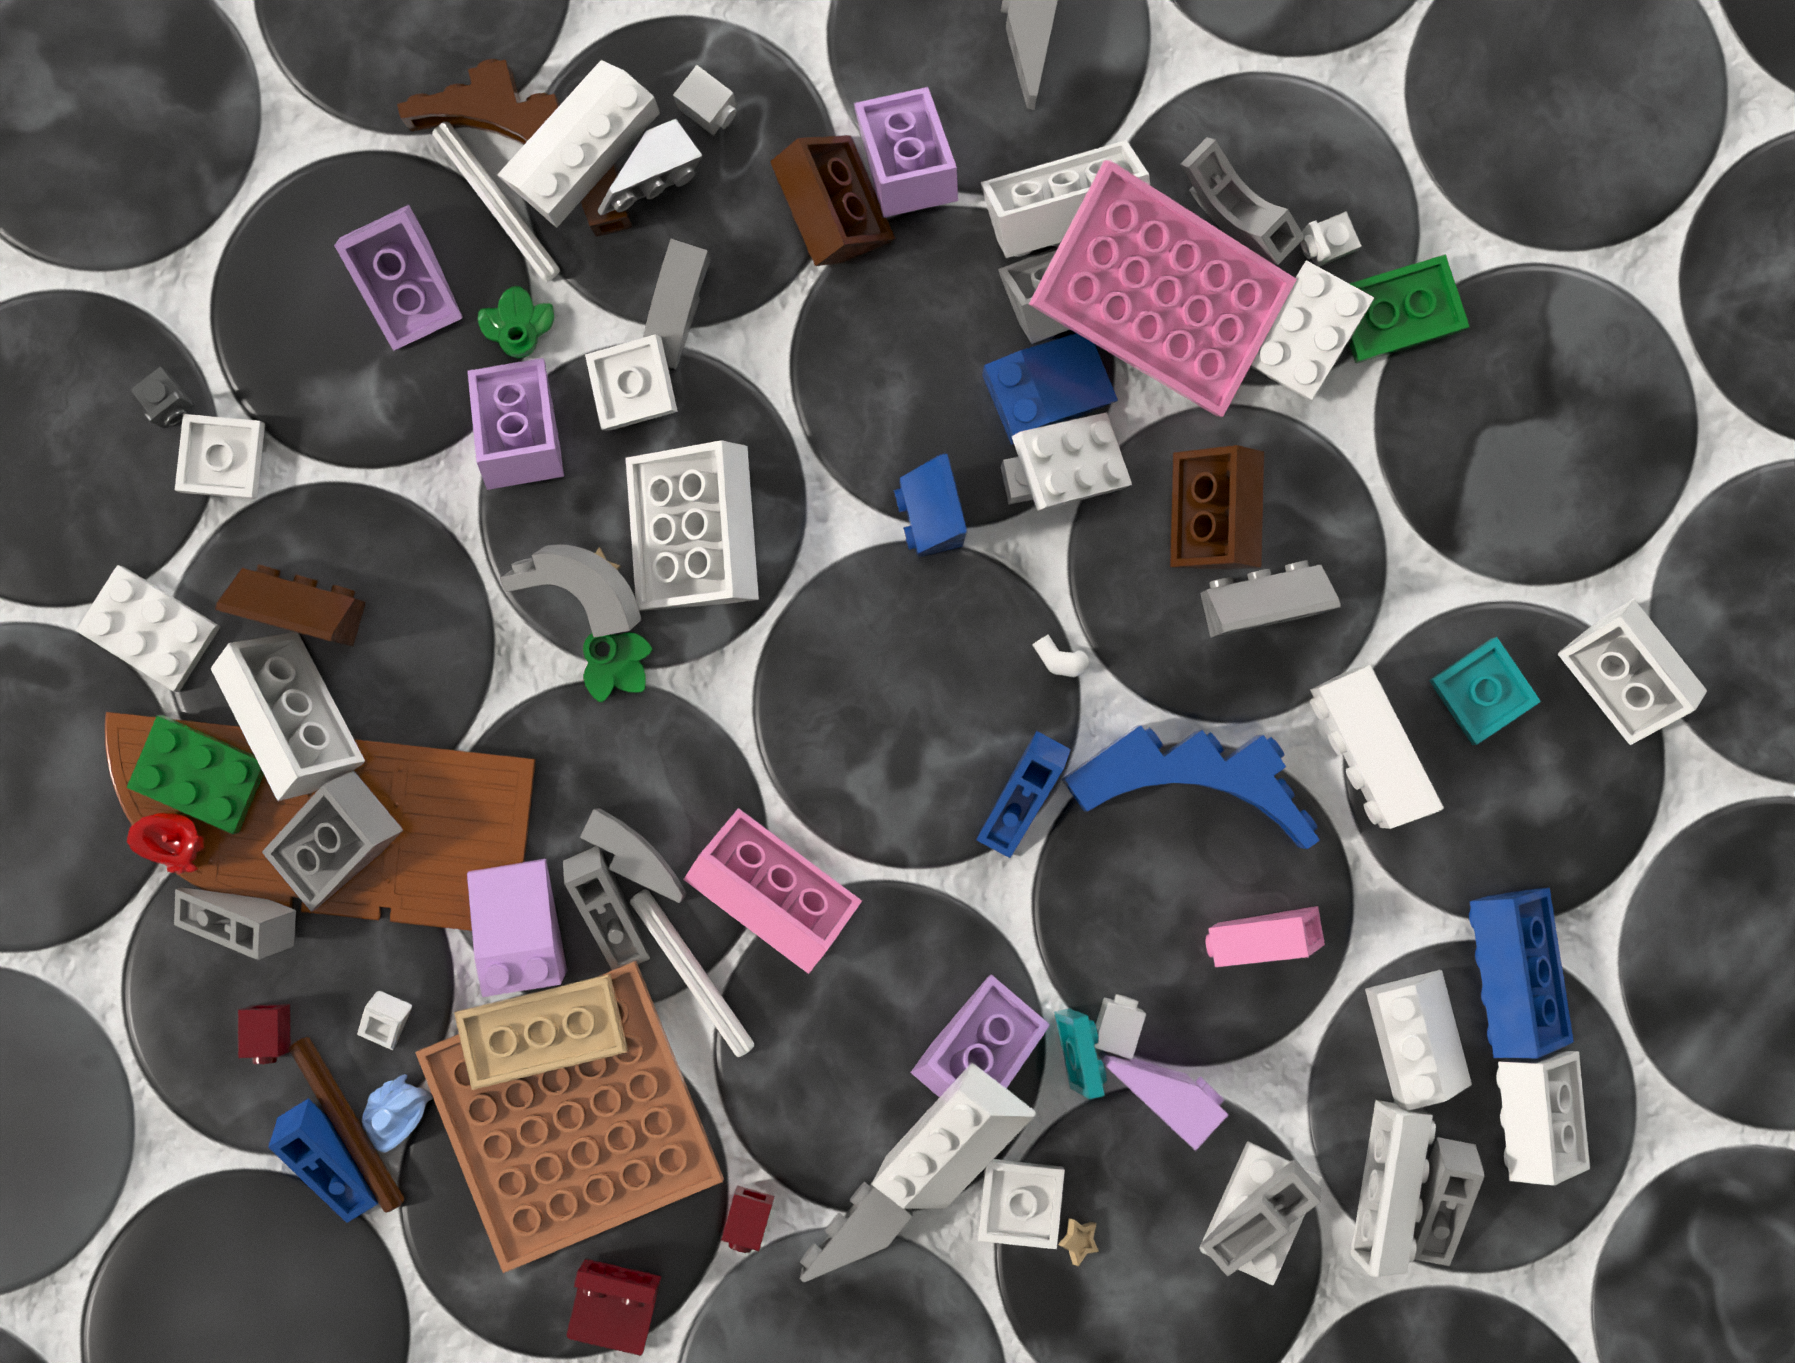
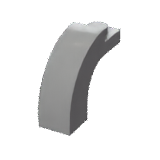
M1206 137L1180 164L1193 185L1189 190L1206 214L1228 236L1269 262L1279 265L1305 238L1288 209L1263 200L1240 179L1215 139Z
M571 545L544 546L532 554V558L511 564L513 569L500 577L504 592L539 585H556L570 591L582 603L588 616L593 637L630 631L642 620L634 594L624 577L608 561L580 547Z

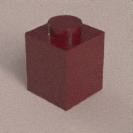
M290 1004L251 1005L238 1010V1058H252V1064H271L277 1062V1057L290 1052Z
M737 1185L721 1241L728 1242L729 1248L741 1253H750L751 1250L759 1251L775 1196Z

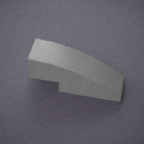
M670 239L662 264L643 338L655 334L661 336L667 366L670 369L676 370L700 301L699 292L711 258L708 250L674 239Z
M593 809L580 838L615 854L609 870L678 903L684 901L687 893L674 871L660 853L640 834L621 820L601 809Z
M1294 1159L1234 1209L1202 1242L1201 1247L1221 1270L1229 1276L1289 1232L1290 1224L1321 1202V1188Z

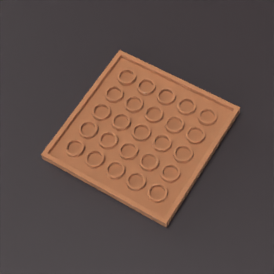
M636 961L602 974L611 975L628 1048L626 1053L472 1090L459 1034L415 1052L503 1273L719 1184L724 1180Z

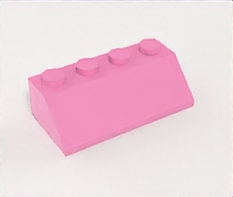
M739 808L700 853L683 879L808 974L827 952L862 902V900Z

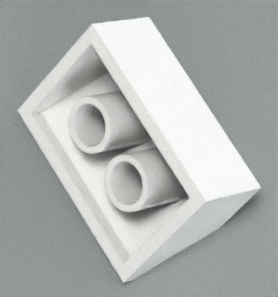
M1634 599L1601 618L1558 653L1559 657L1629 745L1695 711L1707 692L1705 687Z
M1442 970L1365 989L1393 1099L1397 1105L1409 1111L1447 1101L1472 1085Z
M1579 1051L1552 1052L1540 1058H1508L1499 1061L1496 1079L1498 1087L1501 1089L1502 1109L1500 1121L1505 1129L1506 1148L1504 1151V1162L1508 1168L1509 1181L1557 1185L1589 1170L1590 1162Z

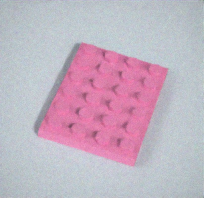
M1106 160L1101 165L1029 305L1215 416L1223 417L1297 279L1116 163Z

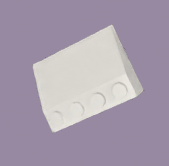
M721 440L626 458L635 598L639 611L759 600L748 447Z

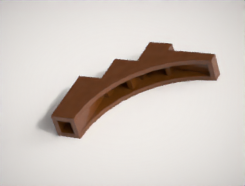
M497 59L484 60L477 67L468 69L472 83L470 85L453 84L446 87L443 92L432 95L425 93L410 96L406 102L397 104L400 118L410 132L436 128L443 122H449L452 127L473 128L499 134L522 145L526 144L560 106L555 94L548 95L546 93L533 94L526 101L520 102L514 75L506 60L499 61ZM616 163L580 201L588 223L596 237L633 227L628 209L622 212L613 210L602 216L598 213V209L609 188L618 176Z

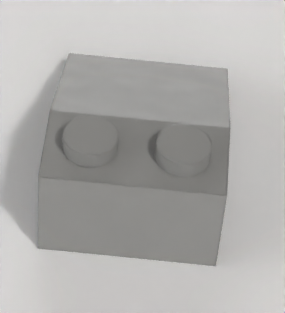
M353 770L323 784L262 853L312 912L379 856L403 829Z

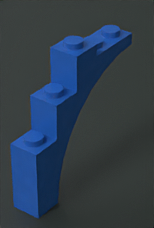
M1138 725L1061 779L1082 810L1087 812L1114 796L1144 786L1168 783L1201 785L1227 792L1255 806L1276 822L1299 848L1308 849L1320 841L1314 833L1318 829L1315 821L1305 810L1299 812L1291 801L1295 795L1284 779L1276 780L1274 775L1286 768V765L1281 760L1285 754L1272 737L1266 739L1264 735H1256L1223 759L1220 753L1224 749L1217 738L1211 732L1206 735L1203 730H1197L1162 755L1159 749L1163 747V744L1156 733L1150 727L1144 730L1142 725Z

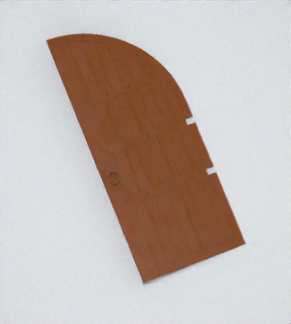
M106 712L105 747L109 773L120 805L131 825L145 816L157 813H176L189 818L194 823L198 835L204 837V850L198 852L197 858L192 862L194 866L198 867V870L191 873L176 874L202 890L264 898L292 908L293 897L299 898L298 895L262 851L318 790L313 793L278 801L265 775H263L240 832L231 834L126 788L156 717ZM173 719L254 755L240 726ZM354 739L365 760L361 766L354 769L355 773L403 831L379 856L317 909L311 912L302 901L301 912L379 921L381 907L391 908L390 922L472 931L467 873L474 870L525 862L536 759Z

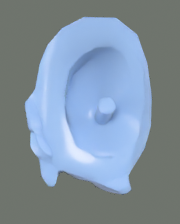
M406 1074L400 1075L394 1081L385 1082L381 1088L372 1092L368 1098V1103L362 1115V1127L376 1151L386 1153L407 1138L422 1118L426 1103L433 1099L432 1094L420 1087L416 1088L411 1084H406Z

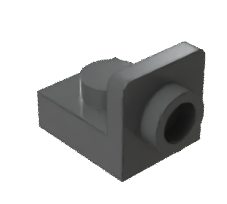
M161 366L130 389L148 412L145 415L147 419L162 428L174 426L181 422L183 414H187L186 411L194 406L170 373Z

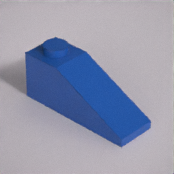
M1036 731L976 840L1011 858L1062 773L1071 749Z
M309 1098L277 1118L268 1148L346 1223L378 1204L377 1199L330 1119Z

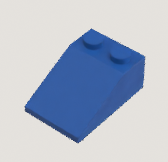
M1073 334L1005 356L984 365L982 373L1011 445L1014 444L1012 436L1021 431L1074 420L1118 401L1095 344L1079 334Z
M943 454L900 477V489L894 490L899 513L907 511L910 526L903 527L908 549L916 548L918 558L963 547L967 534L948 455Z

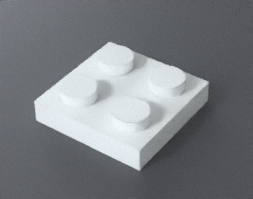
M655 334L585 355L601 430L610 431L678 412L661 336Z
M183 414L175 491L257 500L265 423L256 420Z
M993 1159L984 1168L978 1241L1057 1249L1064 1167Z

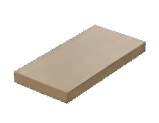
M610 974L454 1012L472 1090L628 1051Z

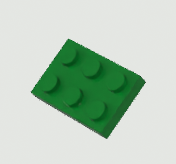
M1446 254L1350 283V285L1374 297L1373 303L1349 340L1355 364L1459 333L1469 328Z
M164 715L156 716L126 788L231 834H237L240 832L264 773L255 755Z

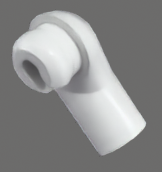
M1049 634L1032 644L1048 670L1053 674L1076 677L1082 675L1089 666V658L1083 651H1076L1075 653L1059 651Z

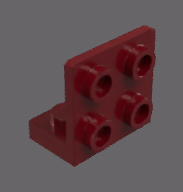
M585 1259L577 1271L574 1287H577V1293L569 1322L567 1338L634 1355H642L645 1350L662 1276Z

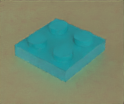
M1498 637L1491 638L1429 680L1472 745L1479 744L1541 702Z
M1069 1008L1055 1011L1054 1014L1070 1089L1088 1099L1105 1096L1102 1084L1107 1083V1074L1102 1060H1097L1094 1044L1099 1043V1037L1094 1021H1089L1087 1015Z

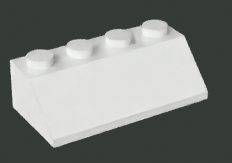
M601 60L498 173V177L557 228L660 114L654 96L627 72Z
M1127 140L981 182L995 235L1005 257H1021L1036 249L1050 245L1059 246L1101 165L1106 160H1111L1150 185L1149 173Z
M298 632L228 643L211 667V671L278 801L313 793L320 789L323 784L347 774L365 762Z
M1371 665L1350 669L1310 689L1314 697L1310 700L1312 708L1320 720H1326L1332 732L1328 734L1329 741L1338 755L1343 753L1349 765V768L1346 769V774L1356 790L1361 789L1367 800V803L1364 804V809L1374 825L1379 824L1380 828L1391 829L1444 809Z
M971 1063L886 1155L872 1185L903 1209H946L1033 1119L1036 1111L975 1064Z
M1380 1100L1375 1101L1350 1254L1370 1276L1375 1277L1406 1274L1409 1262H1413L1415 1259L1416 1240L1413 1238L1415 1222H1420L1423 1212V1203L1419 1198L1421 1184L1426 1183L1429 1175V1162L1426 1159L1428 1144H1432L1436 1131L1435 1122L1432 1120L1433 1115L1423 1108L1406 1111L1396 1103Z

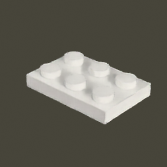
M1306 260L1250 367L1304 398L1313 401L1373 303L1374 297Z
M1107 412L1021 431L1012 436L1037 511L1122 490L1132 485Z
M117 565L76 631L170 690L180 692L220 629V626L124 566Z
M1247 1141L1203 1241L1246 1198L1291 1161ZM1303 1167V1169L1319 1185V1182L1322 1177L1319 1174ZM1305 1214L1290 1224L1289 1232L1238 1270L1274 1285ZM1200 1245V1251L1208 1255Z

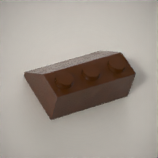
M851 135L798 138L770 161L815 266L843 263L888 244L895 239L887 218L883 217L876 192Z
M1233 445L1173 452L1170 567L1227 570L1261 568L1264 482L1263 451Z
M258 564L256 571L242 568L216 604L215 610L328 641L354 646L366 602L355 599L356 591L337 585H332L330 592L318 589L317 580L296 574L292 582L279 578L281 570Z

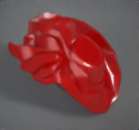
M157 813L142 817L130 827L127 837V843L132 851L152 862L165 865L167 872L183 874L184 872L191 873L198 870V867L194 866L192 862L197 858V853L204 850V837L198 835L194 823L186 816L176 813Z

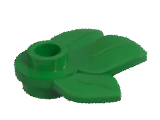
M512 286L502 294L498 302V308H483L479 310L478 323L484 336L489 340L499 342L500 347L507 355L515 358H525L534 352L538 337L550 330L555 314L551 303L534 306L526 290L519 286ZM523 334L520 339L512 340L515 336Z
M631 632L593 637L591 633L583 645V654L588 662L583 679L589 693L597 701L604 702L614 687L627 692H643L646 686V674L640 660L651 653L652 647L642 636ZM602 642H606L610 646L609 654L604 657L599 656L597 653V646Z

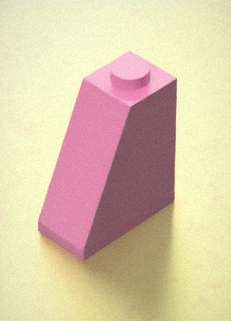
M1318 906L1219 922L1208 928L1209 934L1206 935L1207 953L1209 957L1214 958L1215 967L1309 957L1325 945Z

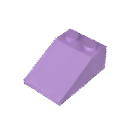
M928 87L854 103L874 189L883 217L958 201L957 167Z
M409 205L340 237L334 245L393 351L463 318L431 245Z
M544 358L469 370L468 381L476 462L487 490L564 477L558 431Z
M546 859L469 871L467 878L474 958L482 997L560 985L568 970Z
M991 974L931 1043L910 1073L938 1097H941L964 1070L973 1063L1003 1087L1007 1088L1050 1024Z
M1103 1050L1098 1054L1106 1067L1194 1150H1197L1228 1116L1220 1106L1224 1099L1202 1077H1199L1195 1082L1185 1073L1139 1059H1129Z

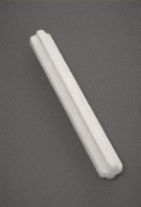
M443 122L437 126L432 132L435 139L541 279L548 282L556 277L560 272L557 264L451 124Z
M645 889L634 895L630 899V904L737 1057L744 1056L754 1047L753 1040L649 890Z

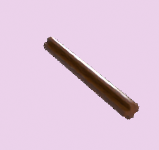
M304 1037L296 1041L289 1047L291 1055L381 1208L386 1213L393 1211L404 1203L403 1195L309 1037Z

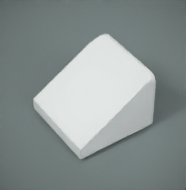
M377 991L365 1006L357 1035L393 1050L409 1017L412 1005L382 991Z

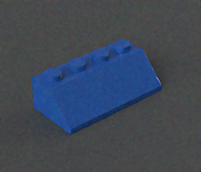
M1550 888L1489 895L1470 901L1469 921L1475 933L1477 946L1475 960L1481 972L1483 985L1481 999L1487 1011L1489 1023L1487 1038L1492 1046L1494 1058H1540L1573 1043Z

